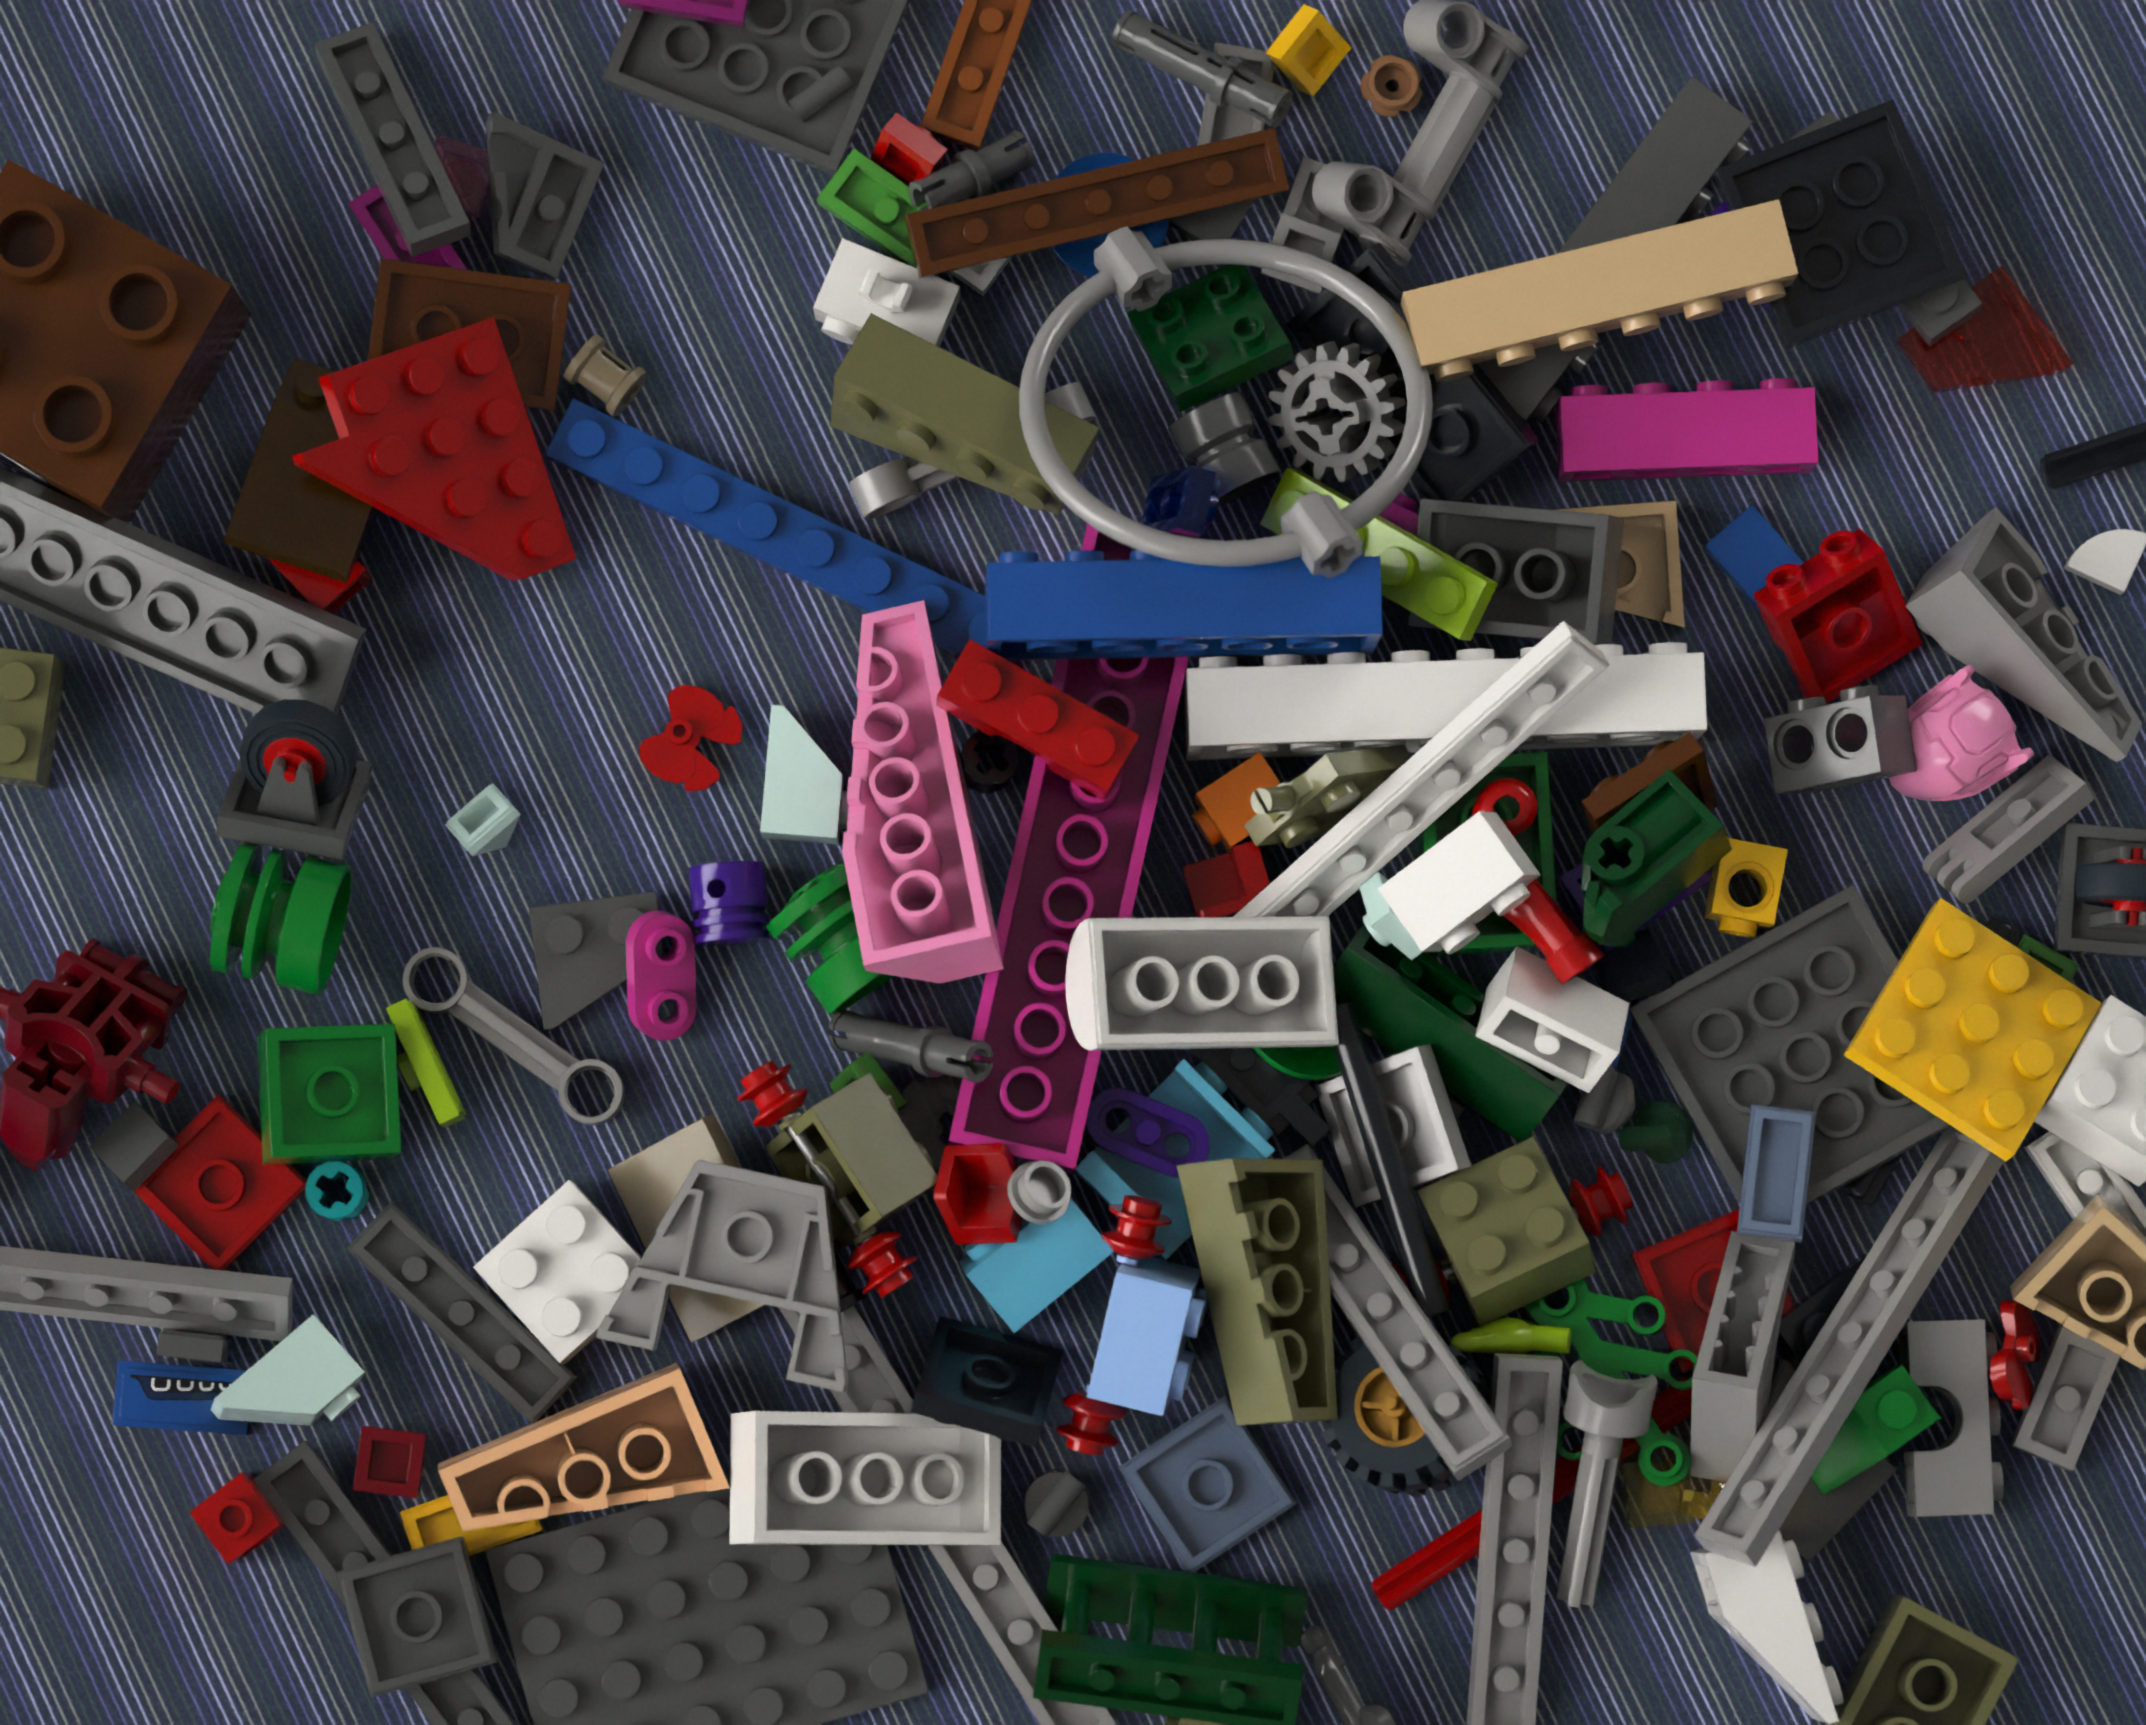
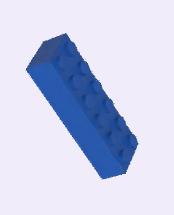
M1362 548V555L1350 564L1347 571L1329 579L1324 575H1313L1301 557L1253 566L1218 567L1167 560L1139 550L1130 552V560L1104 561V553L1101 551L1079 550L1065 553V561L1039 562L1038 553L1014 551L1001 553L999 555V562H988L986 567V648L1008 661L1213 656L1250 657L1278 654L1311 656L1343 652H1360L1371 655L1382 636L1380 556H1364V548Z

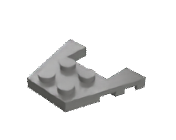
M697 1159L655 1231L656 1234L637 1266H634L624 1283V1289L600 1324L596 1338L649 1350H657L671 1284L799 1312L800 1316L786 1380L846 1392L848 1373L827 1186Z

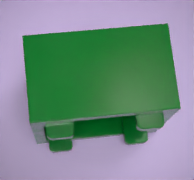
M395 1024L265 1028L258 1035L263 1165L391 1160L401 1153Z

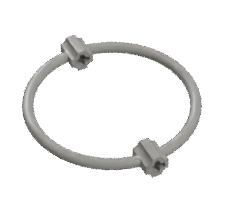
M1128 226L1109 233L1106 240L1094 250V265L1099 273L1078 286L1050 313L1039 329L1028 351L1021 374L1019 416L1023 436L1032 460L1044 481L1056 496L1086 523L1117 542L1143 553L1177 562L1218 567L1253 566L1301 557L1313 575H1324L1329 579L1347 571L1350 564L1362 555L1363 540L1356 531L1371 522L1385 510L1405 488L1417 469L1426 448L1431 429L1433 411L1431 381L1427 367H1421L1411 332L1405 321L1383 297L1353 274L1329 261L1300 250L1266 242L1239 239H1204L1153 248L1142 231H1132ZM1231 264L1272 269L1301 277L1328 289L1356 307L1374 324L1391 347L1402 370L1407 397L1406 423L1394 457L1374 484L1342 510L1331 495L1322 496L1317 491L1296 499L1292 508L1281 516V531L1284 534L1272 537L1226 541L1197 539L1164 532L1129 519L1092 495L1075 478L1064 464L1054 446L1045 415V388L1051 362L1071 328L1100 301L1114 293L1123 307H1134L1138 312L1157 305L1161 296L1172 288L1171 270L1201 265Z

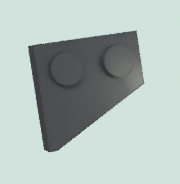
M656 891L529 908L545 1031L558 1029L565 1024V1021L595 1001H600L627 981L626 936L629 928L638 917L647 912L659 910ZM663 938L658 941L656 946L658 957L665 956Z

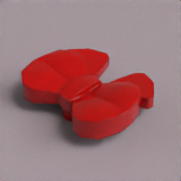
M681 685L671 690L667 698L672 720L666 725L664 733L644 739L639 746L640 761L658 779L676 785L684 784V790L688 793L708 790L720 780V772L696 748L700 745L702 737L717 743L735 746L741 743L743 725L734 707L730 706L724 711L723 704L707 690L695 686Z
M2002 1300L2000 1315L2006 1336L2003 1341V1349L1994 1354L1990 1361V1379L1994 1391L2002 1401H2012L2013 1410H2023L2029 1408L2034 1392L2025 1363H2038L2040 1361L2038 1325L2033 1323L2028 1307L2015 1300Z

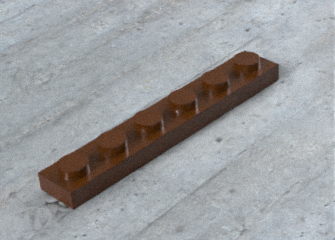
M1275 128L918 211L906 214L904 219L920 279L1106 235L1126 226L1129 229L1283 193L1289 190Z

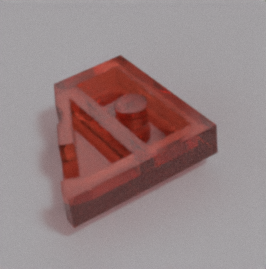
M2002 266L1970 287L1983 303L1980 313L1931 347H1929L1915 327L1899 337L1896 342L1933 393L2062 374L2074 364Z

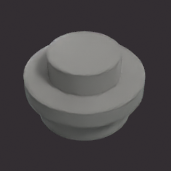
M1049 1161L1027 1162L1019 1166L1011 1174L1007 1184V1194L1012 1207L1022 1218L1034 1224L1047 1225L1057 1221L1067 1211L1070 1202L1071 1184L1066 1173L1056 1164Z

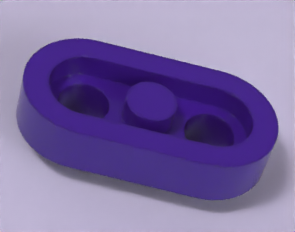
M1119 1087L1101 1092L1090 1103L1086 1119L1088 1134L1098 1147L1107 1152L1172 1178H1179L1176 1165L1205 1162L1210 1150L1208 1132L1204 1125L1190 1114L1132 1090ZM1121 1109L1129 1115L1130 1126L1125 1132L1114 1133L1108 1129L1105 1118L1110 1111ZM1181 1134L1187 1138L1190 1148L1185 1156L1174 1158L1166 1152L1165 1141L1170 1135Z

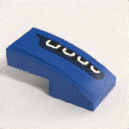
M118 1360L112 1425L248 1435L249 1421L220 1420L210 1410L215 1397L247 1370Z

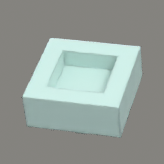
M1377 872L1359 886L1367 912L1363 916V922L1369 933L1378 943L1384 947L1393 944L1410 960H1413L1422 951L1379 892L1378 888L1386 883L1388 879Z

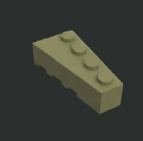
M872 313L869 315L835 373L830 427L1013 497L1030 509H1044L1060 515L1065 506L1044 481L1028 450L1019 416V387ZM1045 401V415L1054 446L1064 464L1079 481L1094 455L1099 427Z

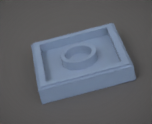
M1226 1396L1118 1467L1187 1572L1194 1573L1297 1504L1245 1425L1236 1426L1232 1405Z

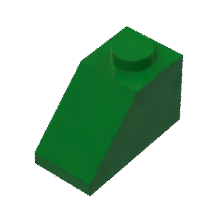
M1903 1365L1887 1369L1870 1381L1810 1477L1822 1496L1881 1461L1940 1419Z

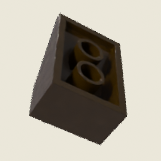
M294 358L270 409L226 531L224 543L347 583L380 510L294 464L292 455L339 439L318 377L335 371Z

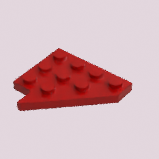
M494 317L318 377L339 439L292 455L296 466L510 581L522 580L576 560Z

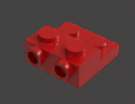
M1860 528L1854 532L1845 530L1830 534L1821 542L1819 554L1801 565L1784 564L1775 568L1766 578L1767 586L1753 594L1772 641L1785 653L1804 699L1825 697L1827 704L1840 696L1841 690L1853 688L1922 645L1884 550Z

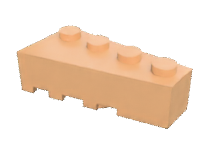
M677 1363L438 1463L439 1475L463 1531L548 1518V1516L604 1509L609 1508L608 1506L645 1500L654 1501L673 1498L676 1495L730 1488Z

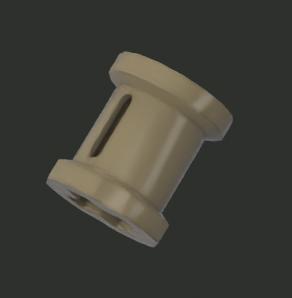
M595 334L574 356L564 373V377L572 385L579 382L607 404V413L612 417H617L639 393L648 377V372L642 367L631 368L605 348V340L598 334Z

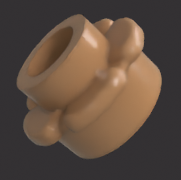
M1394 55L1381 56L1372 62L1370 72L1363 75L1361 93L1365 100H1370L1373 111L1385 117H1395L1400 111L1410 112L1420 102L1422 90L1419 88V83L1422 80V76L1418 67L1409 60ZM1389 81H1394L1397 83L1398 89L1390 92L1387 90L1386 84Z

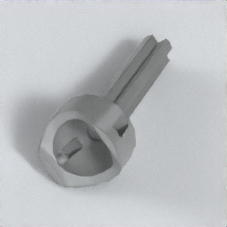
M1582 1360L1576 1361L1571 1366L1566 1404L1563 1410L1564 1419L1572 1426L1585 1432L1556 1595L1557 1599L1568 1601L1567 1606L1580 1608L1581 1604L1593 1606L1595 1603L1623 1438L1642 1436L1650 1430L1652 1407L1658 1385L1657 1379L1653 1374L1635 1380L1615 1379L1599 1374L1588 1367Z

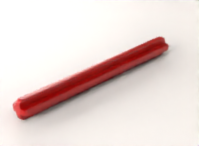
M1682 1378L1679 1381L1684 1382L1690 1378ZM1670 1386L1655 1396L1651 1417L1662 1433L1692 1414V1389L1677 1390ZM1623 1438L1619 1462L1641 1448L1635 1438ZM1582 1444L1571 1450L1570 1453L1581 1451ZM1564 1457L1555 1461L1552 1506L1574 1492L1579 1461H1569ZM1482 1509L1375 1578L1371 1583V1587L1382 1606L1387 1610L1395 1609L1478 1555Z

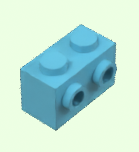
M1070 1195L1068 1209L1057 1221L1047 1225H1038L1022 1218L1017 1243L967 1244L964 1249L967 1256L960 1260L959 1263L969 1280L1015 1333L1114 1251L1102 1239V1233Z

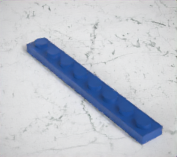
M572 398L545 453L546 459L867 613L924 600L936 646L957 656H960L969 639L986 648L985 595Z

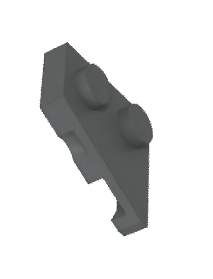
M491 113L486 121L494 254L549 280L557 279L600 176L604 162L501 114Z

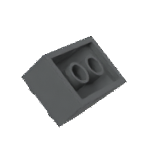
M1420 499L1417 537L1498 583L1475 633L1543 640L1560 623L1565 621L1594 645L1612 644L1624 524L1623 518L1605 514ZM1411 611L1409 612V627L1442 630Z

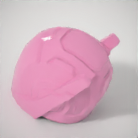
M1970 664L1960 669L1954 675H1948L1908 708L1917 772L1888 777L1891 785L1902 795L1925 801H1949L1971 797L2019 769L2018 766L2034 756V752L2030 747L2026 749L2019 747L2015 735L2017 726L2003 703L1990 689L1981 688L1971 680V675L1975 670Z

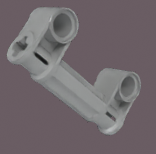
M1420 0L1413 4L1406 14L1403 34L1409 47L1448 75L1449 78L1393 178L1382 169L1373 165L1338 161L1330 162L1323 166L1316 174L1312 185L1313 200L1322 214L1357 237L1359 242L1367 249L1380 243L1395 263L1400 266H1407L1410 262L1412 255L1408 250L1425 220L1434 219L1442 200L1495 105L1498 104L1503 92L1499 87L1516 58H1523L1528 50L1527 44L1519 36L1496 24L1476 9L1474 5L1464 1ZM1445 18L1447 23V31L1444 38L1442 39L1441 25L1443 19ZM1354 181L1356 194L1353 201L1350 202L1349 190Z

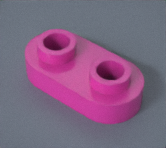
M650 911L641 915L633 922L626 936L628 1014L631 1022L639 1031L655 1040L668 1041L683 1035L692 1025L696 1015L694 935L687 923L677 916L666 911ZM665 936H670L672 939L670 952L665 956L658 957L656 953L658 941ZM672 999L674 1002L673 1013L668 1018L660 1020L658 1017L660 1004L665 1000Z

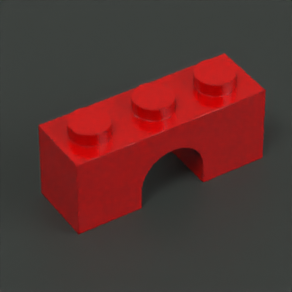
M971 639L967 642L937 694L936 706L991 737L996 734L1022 746L1046 762L1049 770L1102 800L1106 799L1140 736Z

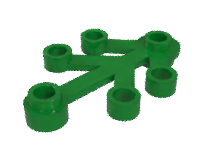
M1581 1279L1564 1287L1569 1292V1301L1562 1309L1554 1310L1549 1308L1546 1304V1296L1526 1305L1530 1316L1539 1325L1571 1328V1343L1579 1353L1578 1361L1582 1360L1588 1367L1599 1374L1625 1380L1627 1379L1622 1372L1646 1377L1653 1374L1656 1379L1667 1381L1670 1386L1677 1390L1692 1389L1693 1376L1687 1381L1680 1382L1674 1380L1670 1373L1672 1364L1678 1359L1691 1360L1694 1363V1367L1696 1366L1698 1358L1691 1351L1680 1349L1670 1354L1601 1341L1587 1320L1589 1318L1628 1324L1637 1334L1651 1337L1660 1333L1667 1322L1666 1310L1658 1299L1652 1296H1640L1632 1301L1589 1292L1584 1279ZM1644 1305H1652L1659 1312L1658 1321L1649 1328L1640 1327L1635 1322L1636 1311ZM1534 1351L1533 1355L1559 1356V1353ZM1651 1417L1650 1430L1645 1435L1634 1437L1641 1447L1638 1457L1640 1470L1644 1477L1655 1486L1661 1488L1675 1487L1681 1484L1690 1474L1691 1453L1682 1440L1670 1434H1663ZM1566 1420L1558 1428L1556 1450L1569 1461H1580L1581 1451L1577 1453L1567 1452L1563 1446V1438L1568 1431L1581 1429L1572 1426ZM1669 1448L1675 1452L1676 1463L1669 1471L1662 1472L1653 1467L1652 1457L1658 1449Z

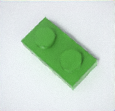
M853 148L818 196L817 203L896 260L916 268L904 216L918 212L921 208L927 206V202L914 208L909 197V187Z

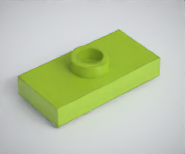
M403 999L386 1007L406 1051L397 1055V1063L410 1090L423 1088L434 1115L442 1127L447 1128L464 1120L466 1111L418 1007L408 999Z

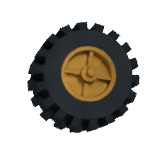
M1360 1336L1349 1343L1354 1350V1353L1349 1358L1338 1353L1334 1359L1335 1368L1339 1370L1335 1378L1338 1420L1324 1421L1329 1425V1429L1322 1432L1326 1445L1337 1450L1338 1453L1335 1459L1344 1468L1354 1472V1476L1387 1492L1399 1495V1492H1404L1410 1496L1426 1495V1488H1432L1440 1492L1451 1487L1449 1477L1453 1473ZM1442 1338L1486 1404H1490L1491 1391L1481 1384L1480 1380L1485 1376L1478 1365L1468 1360L1466 1353L1461 1352L1450 1345V1342Z

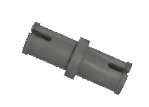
M1012 131L1005 137L975 152L965 149L955 154L952 158V164L920 180L916 179L909 184V197L914 208L927 202V206L919 210L923 211L961 202L967 198L974 199L988 195L993 185L1022 170H1028L1034 165L1035 159L1029 142H1026L1016 148L1015 144L1023 141L1025 136L1019 131Z

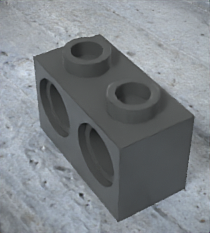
M1878 685L1860 686L1841 690V702L1826 705L1825 697L1794 700L1787 703V714L1764 718L1775 794H1812L1917 772L1906 697L1879 695ZM1865 724H1866V726H1867V740H1866V742H1865V739H1864V727H1865ZM1812 736H1813V739H1814V750H1813V753H1812V749H1811V739H1812Z

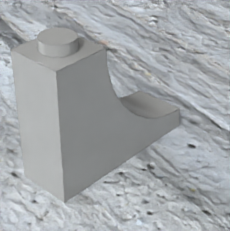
M1731 1231L1692 1378L1690 1476L1727 1482L1768 1416L1776 1347L1788 1283L1794 1262L1795 1242L1737 1235V1232Z

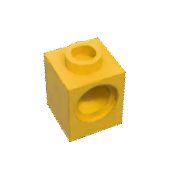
M1728 838L1732 850L1713 866V880L1710 882L1704 918L1719 921V932L1740 937L1756 938L1757 929L1767 930L1775 924L1788 849ZM1747 874L1758 882L1761 895L1757 905L1744 907L1737 904L1729 894V881L1733 875Z

